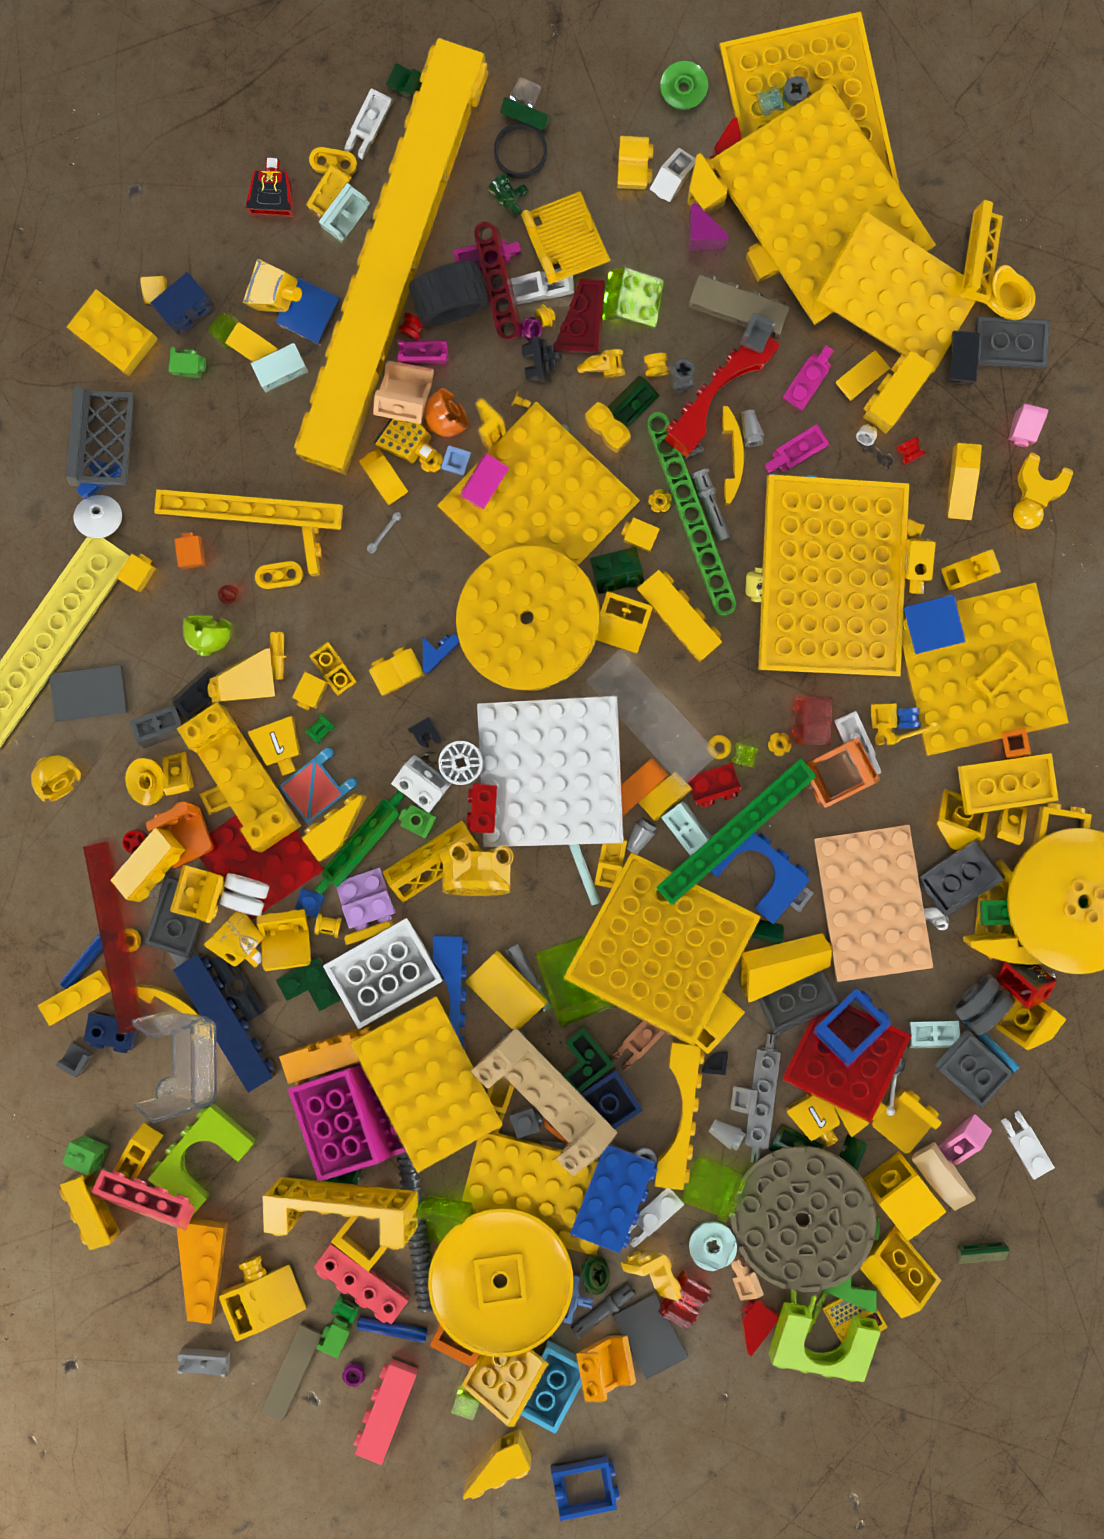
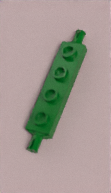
M397 790L389 801L382 799L325 866L324 871L321 872L323 879L314 888L319 894L322 895L330 884L339 887L385 831L400 815L397 805L406 797L403 793Z

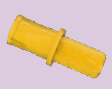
M283 632L270 633L273 679H284V658H286V655H284Z

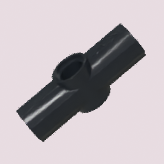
M219 956L209 961L223 982L227 994L233 998L247 1022L266 1011L250 986L249 979L243 975L238 965L236 967L232 966ZM234 980L242 982V992H237L233 989L232 983Z

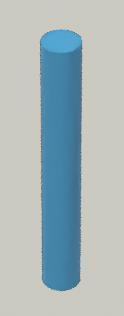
M970 1019L962 1020V1023L1013 1073L1019 1069L1020 1066L987 1033L979 1036L976 1035L968 1027Z

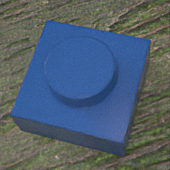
M301 888L295 910L305 909L306 915L317 918L325 895Z

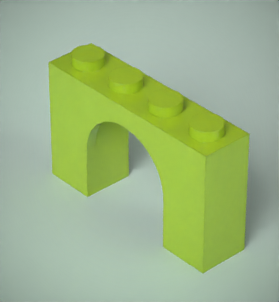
M215 1103L209 1108L205 1105L198 1112L196 1117L199 1120L193 1126L190 1123L180 1134L183 1136L182 1140L178 1144L173 1142L165 1151L168 1156L163 1162L158 1160L149 1170L152 1175L147 1179L154 1186L169 1191V1195L176 1197L177 1194L189 1198V1203L195 1207L193 1215L211 1194L197 1183L186 1170L185 1154L188 1147L195 1142L210 1141L220 1146L239 1162L257 1141L256 1138Z
M784 1302L768 1351L772 1365L780 1369H796L802 1373H817L828 1378H843L849 1382L865 1381L881 1333L876 1319L853 1315L842 1344L832 1351L817 1353L804 1346L812 1320L808 1307Z

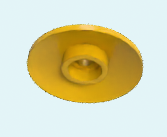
M139 758L134 760L126 771V787L131 797L137 803L147 806L159 802L164 795L163 779L165 776L155 761L149 758Z

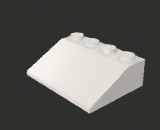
M408 918L323 966L358 1029L444 981L439 968L433 962L432 956Z

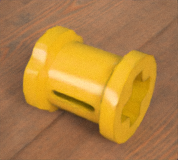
M318 913L314 934L319 935L323 933L339 938L342 918L323 917L322 914Z

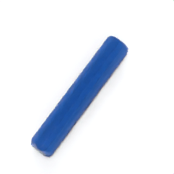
M102 930L61 979L60 985L63 988L67 989L76 984L112 940L113 936L111 933Z
M359 1316L357 1322V1329L361 1331L422 1343L426 1341L427 1337L426 1328L395 1322L390 1324L387 1321L383 1323L378 1319Z

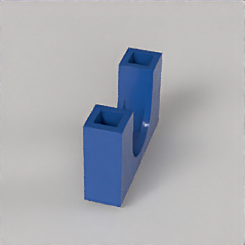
M753 833L710 872L718 878L733 858L744 851L754 850L766 855L774 868V880L771 887L753 908L774 924L810 881L807 877L809 872L800 864L792 865L788 861L790 856L782 849L774 850L770 846L772 841L764 834L756 835Z

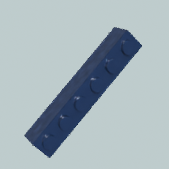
M200 953L176 967L173 971L249 1093L272 1079L276 1075L274 1072L276 1067L269 1057L266 1059L261 1051L264 1048L257 1037L253 1038L249 1031L251 1029L249 1022H247L245 1017H240L237 1012V1004L231 996L228 997L226 994L225 986L219 976H215L212 971L213 967L209 962L211 960L207 955L203 956Z

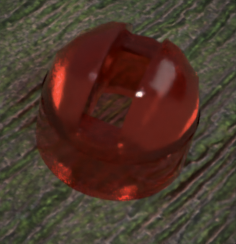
M224 585L218 591V598L224 604H232L238 598V590L233 585ZM227 590L234 593V597L224 593V591Z

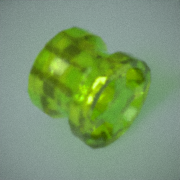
M735 743L734 749L736 753L732 757L731 762L755 767L754 756L758 754L759 749Z

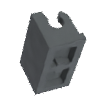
M175 705L131 720L130 724L136 743L144 749L180 736L177 728L184 724L181 719L183 717L182 713Z

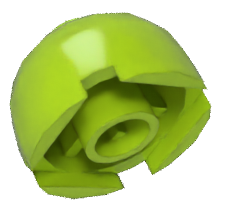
M190 615L188 619L184 618L183 637L190 648L197 650L198 655L211 656L212 652L222 650L228 643L232 629L231 622L220 618V622L211 620L213 616Z

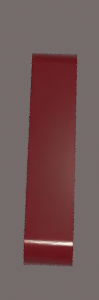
M486 221L481 222L475 227L474 237L496 331L501 338L515 341L521 336L522 325L499 229L493 224ZM491 228L492 236L488 240H483V231ZM497 252V261L489 264V254ZM497 276H502V286L495 288L493 285L494 279ZM507 299L509 307L506 311L501 312L499 304L502 300ZM512 323L514 325V332L512 335L507 336L504 332L505 326Z

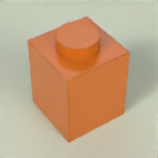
M195 532L182 533L180 534L181 538L174 539L179 568L190 569L206 566L202 537L195 536Z
M1026 728L1002 733L1006 760L1030 756L1031 751Z

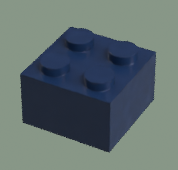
M188 271L150 302L177 334L180 332L185 333L193 326L192 322L198 317L203 318L212 310L211 307L214 305Z
M616 1066L579 1093L614 1129L643 1111L642 1105Z

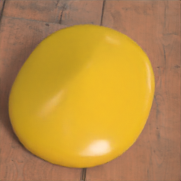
M1000 266L994 272L991 299L987 306L1001 317L1009 320H1020L1028 316L1034 308L1036 301L1032 285L1010 266Z

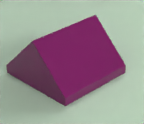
M694 202L691 205L689 214V251H723L727 246L729 235Z

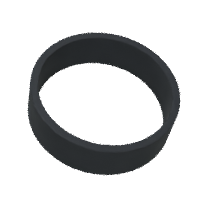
M522 122L510 124L501 130L495 140V160L500 170L505 174L507 173L509 177L515 179L530 178L537 174L545 164L547 158L545 138L536 127ZM517 129L533 132L540 138L544 146V154L540 163L532 170L521 173L513 172L504 167L497 155L501 139L507 133Z

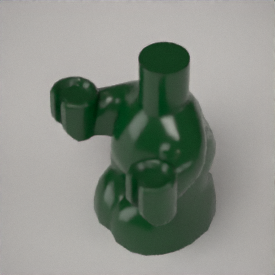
M507 173L498 176L487 187L488 191L496 197L500 205L510 209L515 217L523 211L517 204V201L521 196H525L529 192L525 184L514 190L510 185V178Z

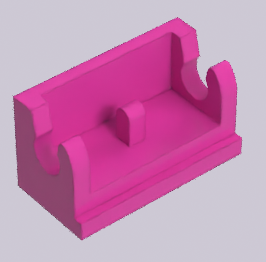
M398 340V362L410 365H448V340Z
M484 454L459 496L476 507L484 509L509 468L490 455Z

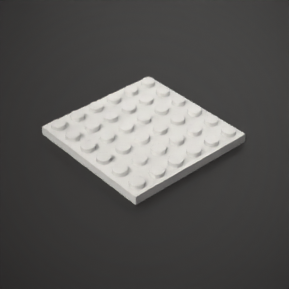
M617 696L477 704L479 750L483 757V769L480 774L481 784L497 786L495 832L483 833V847L623 843Z

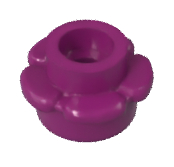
M535 317L525 318L521 324L522 337L528 341H531L532 337H540L542 333L541 322Z
M350 1363L345 1366L342 1379L347 1385L357 1387L360 1383L364 1382L366 1374L362 1365Z

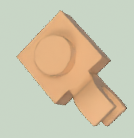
M739 1256V1260L732 1261L731 1266L736 1273V1276L732 1279L740 1300L758 1299L764 1295L756 1273H750V1265L744 1257Z

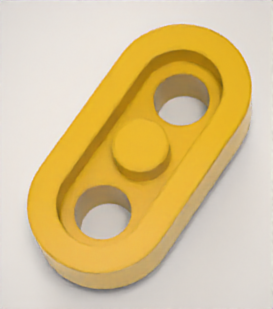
M318 147L309 156L310 165L317 173L325 174L332 163L350 176H353L357 171L358 164L356 158L348 151ZM325 158L326 163L324 165H319V159ZM348 162L350 166L348 169H343L341 167L342 164Z
M293 561L263 565L257 569L255 581L258 586L266 590L295 586L302 581L304 572L302 567ZM290 570H295L296 575L294 578L288 577ZM268 573L272 575L270 582L264 580V576Z

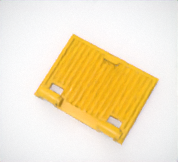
M581 191L531 211L524 210L520 214L541 266L546 273L549 285L610 261ZM539 217L542 224L536 226L533 219ZM559 263L561 270L555 272L553 265Z

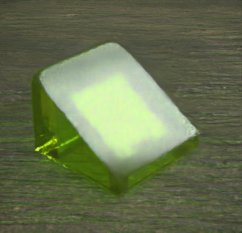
M221 313L207 331L228 349L230 346L225 342L236 326V323L226 314Z
M458 1389L451 1413L474 1420L480 1402L470 1393Z

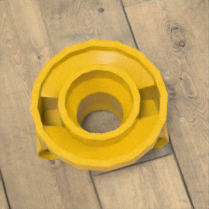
M457 842L442 848L440 852V859L443 863L442 892L462 896H495L510 893V865L513 861V852L509 847L498 846L486 852L469 851L464 843ZM453 849L457 853V859H454L452 856ZM497 853L501 857V862H498L496 858Z

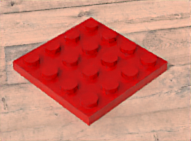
M236 815L209 833L213 849L199 857L207 870L223 876L224 882L227 873L269 885L266 898L254 897L264 903L261 914L324 871V868L305 844L297 829L261 853L253 850L240 830L243 825ZM224 886V890L232 891ZM246 913L251 921L257 917V915Z
M849 1005L827 1027L853 1052L880 1024L871 1015ZM832 1009L811 1019L782 1081L871 1124L912 1035L890 1025L879 1038L847 1067L813 1033L815 1028L834 1010Z

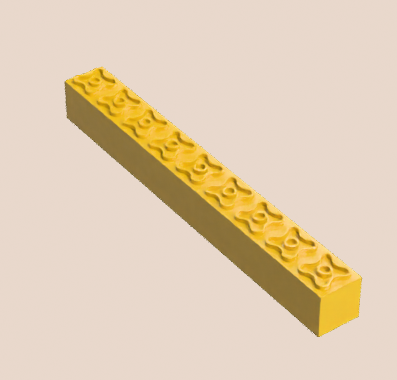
M440 38L437 39L436 45L432 44L430 47L427 62L420 77V82H422L420 91L416 90L410 111L405 120L404 128H407L404 137L399 138L395 155L389 167L388 173L391 174L389 182L384 183L380 199L373 214V220H375L373 229H368L363 248L358 257L357 265L360 266L357 275L353 274L349 289L341 311L344 312L341 321L337 320L332 339L325 356L328 358L326 366L320 368L315 388L310 397L312 407L310 412H306L303 417L301 429L294 444V449H297L296 454L301 460L345 475L348 473L410 293L409 283L415 278L473 107L477 108L482 90L488 78V63L485 62L484 53Z

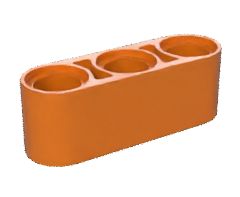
M650 758L621 784L622 817L668 776L653 758Z

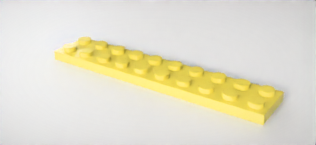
M87 537L0 661V748L48 681L50 674L55 671L118 581L116 577L128 560L129 555L104 537Z

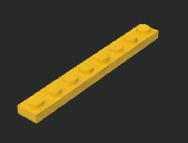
M156 489L154 513L341 530L343 505Z

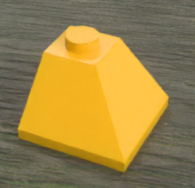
M944 789L937 825L952 849L959 850L975 839L980 844L985 837L989 811L965 815L962 794Z
M1015 998V1003L994 1027L1026 1050H1030L1053 1039L1066 1021V1018L1044 1002L1027 1009Z

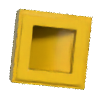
M164 276L140 278L144 305H152L150 302L168 288L167 279Z

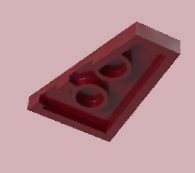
M580 279L569 305L570 308L567 316L562 322L557 340L553 344L554 352L600 354L605 295L604 280Z

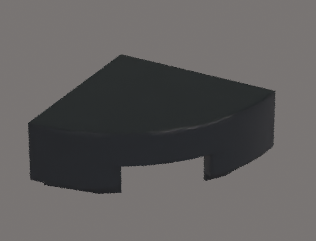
M718 1051L710 1055L704 1062L701 1072L726 1075L728 1051Z

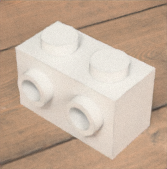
M414 754L402 767L391 784L413 800L420 808L430 813L452 783Z

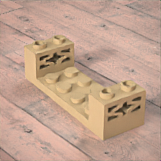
M516 1028L493 1047L471 1071L487 1089L504 1075L569 1142L556 1159L572 1176L576 1175L600 1156L617 1134L616 1130Z

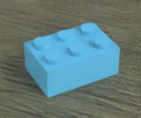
M547 1340L539 1356L549 1364L525 1405L521 1416L556 1434L582 1382L577 1355Z

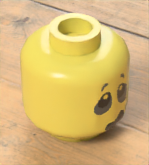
M756 566L755 571H750L746 575L745 594L751 597V601L761 602L763 566Z

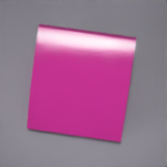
M361 1064L288 1089L318 1182L380 1163L392 1156L406 1152Z

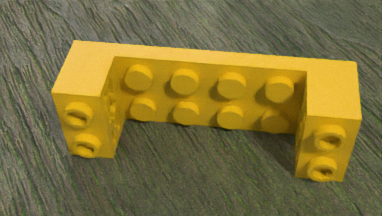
M216 702L177 728L188 748L197 752L243 825L240 830L253 850L262 853L301 827V824L226 707Z
M279 1177L263 1196L264 1232L272 1233L275 1236L287 1235L303 1216V1212L307 1210L318 1211L320 1214L338 1213L345 1217L354 1215L365 1216L366 1219L380 1218L381 1246H388L391 1249L404 1248L418 1228V1191Z

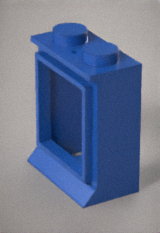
M607 1455L560 1466L550 1465L560 1521L617 1510L616 1501H620L618 1486L612 1485L611 1478L616 1477L613 1462L608 1463ZM601 1469L606 1498L569 1505L563 1476Z

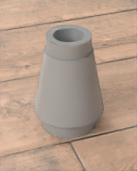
M746 410L741 412V436L744 446L751 448L763 444L765 436L755 411Z
M641 817L634 824L626 848L638 855L655 836L657 826Z
M716 1119L709 1130V1133L713 1134L730 1150L733 1148L736 1151L746 1135L741 1131V1128L719 1122Z

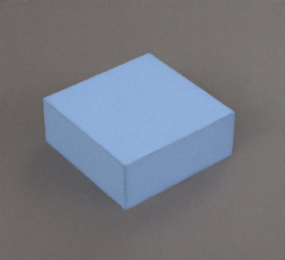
M448 445L441 469L464 476L471 452Z

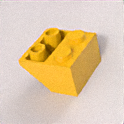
M699 153L696 156L687 202L690 207L696 202L710 216L725 205L728 187L721 177L717 178L713 170L715 168L708 157L704 158Z
M607 591L599 615V631L596 640L637 654L653 606Z
M722 992L696 1044L708 1054L725 1037L745 1011Z

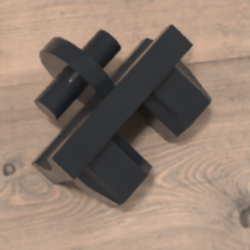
M539 336L532 337V342L521 346L523 357L526 359L534 358L535 362L534 366L525 367L526 379L550 383L552 382L551 370L557 369L556 361L562 360V354L554 352V345L547 346L546 339H539Z

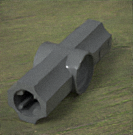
M686 358L677 360V363L669 366L672 389L682 393L696 385L694 380V364L687 361Z

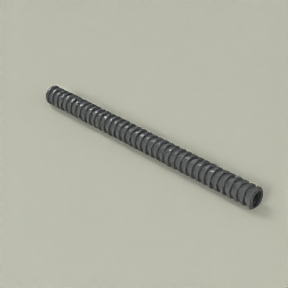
M404 1152L398 1154L396 1161L399 1163L397 1168L400 1170L398 1175L401 1178L399 1181L400 1185H402L401 1190L418 1191V1228L408 1241V1244L411 1245L409 1251L412 1252L410 1255V1259L413 1260L411 1266L414 1267L412 1274H415L413 1281L416 1282L414 1289H417L415 1292V1296L418 1297L416 1303L419 1304L417 1311L426 1313L433 1311L428 1291V1276L432 1259H429L431 1252L428 1251L430 1244H427L429 1241V1237L426 1236L428 1230L425 1229L427 1222H424L426 1215L423 1214L425 1207H422L424 1204V1200L421 1199L423 1193L420 1192L422 1185H419V1182H421V1178L418 1177L420 1172H416L410 1158Z

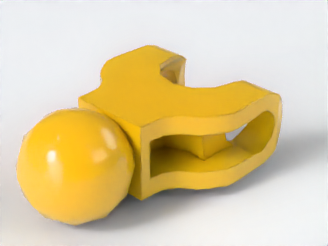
M1031 452L1026 457L1017 475L1022 495L1020 502L1017 503L1013 511L1015 523L1022 529L1029 530L1038 527L1043 521V509L1048 505V502L1056 500L1067 491L1073 476V470L1064 467L1054 480H1045L1038 471L1040 456Z

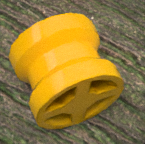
M655 353L644 356V363L647 364L646 377H659L670 373L669 367L666 366L667 353Z
M260 1255L250 1257L238 1263L239 1269L243 1270V1280L245 1283L257 1280L267 1274L266 1269L261 1265L262 1258Z

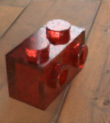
M797 695L793 705L796 721L792 729V736L795 739V743L802 745H830L832 697Z

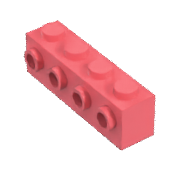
M101 1170L92 1190V1193L99 1199L186 1231L195 1207L189 1203V1198L180 1194L174 1197L168 1194L169 1191L155 1186L154 1189L147 1187L146 1182L133 1178V1181L128 1180L124 1174L112 1170L111 1173Z
M333 1243L329 1244L314 1266L317 1270L316 1273L321 1278L333 1281L340 1292L352 1295L356 1298L355 1302L365 1309L368 1307L374 1311L375 1317L383 1323L387 1321L392 1324L409 1301L410 1295L374 1268H371L369 1272L366 1271Z
M391 1358L389 1365L384 1364L379 1378L383 1379L380 1388L375 1387L371 1397L374 1405L372 1410H366L362 1423L366 1424L363 1432L358 1431L353 1444L357 1446L355 1455L382 1465L416 1378L418 1368Z

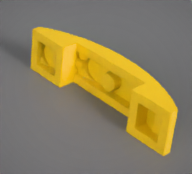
M723 406L721 410L722 434H732L733 478L724 480V506H729L740 485L744 465V450L738 423L729 407Z
M135 985L130 988L129 992L149 1004L156 997L195 1020L190 1028L191 1030L210 1042L215 1039L195 1005L186 998L168 989L153 985Z

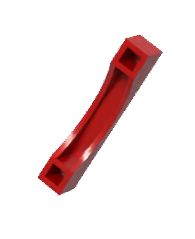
M769 336L762 353L745 346H741L738 351L734 348L725 359L728 363L723 368L719 366L711 375L712 382L709 385L704 383L695 395L698 398L695 402L689 401L681 410L683 416L678 421L674 418L666 428L668 434L664 440L687 458L706 434L708 408L716 393L727 383L741 375L761 371L777 352L780 345Z

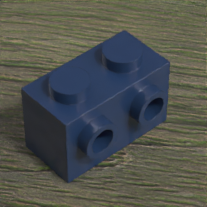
M92 1011L88 1014L83 1042L90 1043V1047L103 1049L104 1046L114 1047L113 1051L128 1053V1050L136 1047L141 1019Z

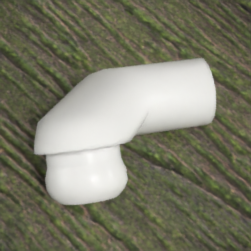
M937 907L924 908L925 920H929L938 930H946L948 928V917Z

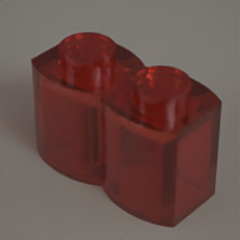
M683 1270L676 1278L681 1287V1291H679L681 1299L676 1301L664 1298L658 1312L667 1320L687 1330L696 1323L699 1309L709 1301L711 1288L704 1281Z

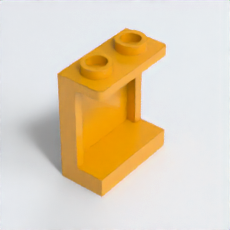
M607 1335L576 1353L585 1402H604L607 1400V1393L619 1385L631 1386L636 1383L628 1335Z

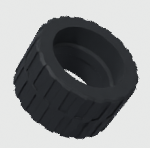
M473 261L454 262L434 268L417 276L408 286L420 324L424 326H437L460 320L479 312L489 303L478 264Z

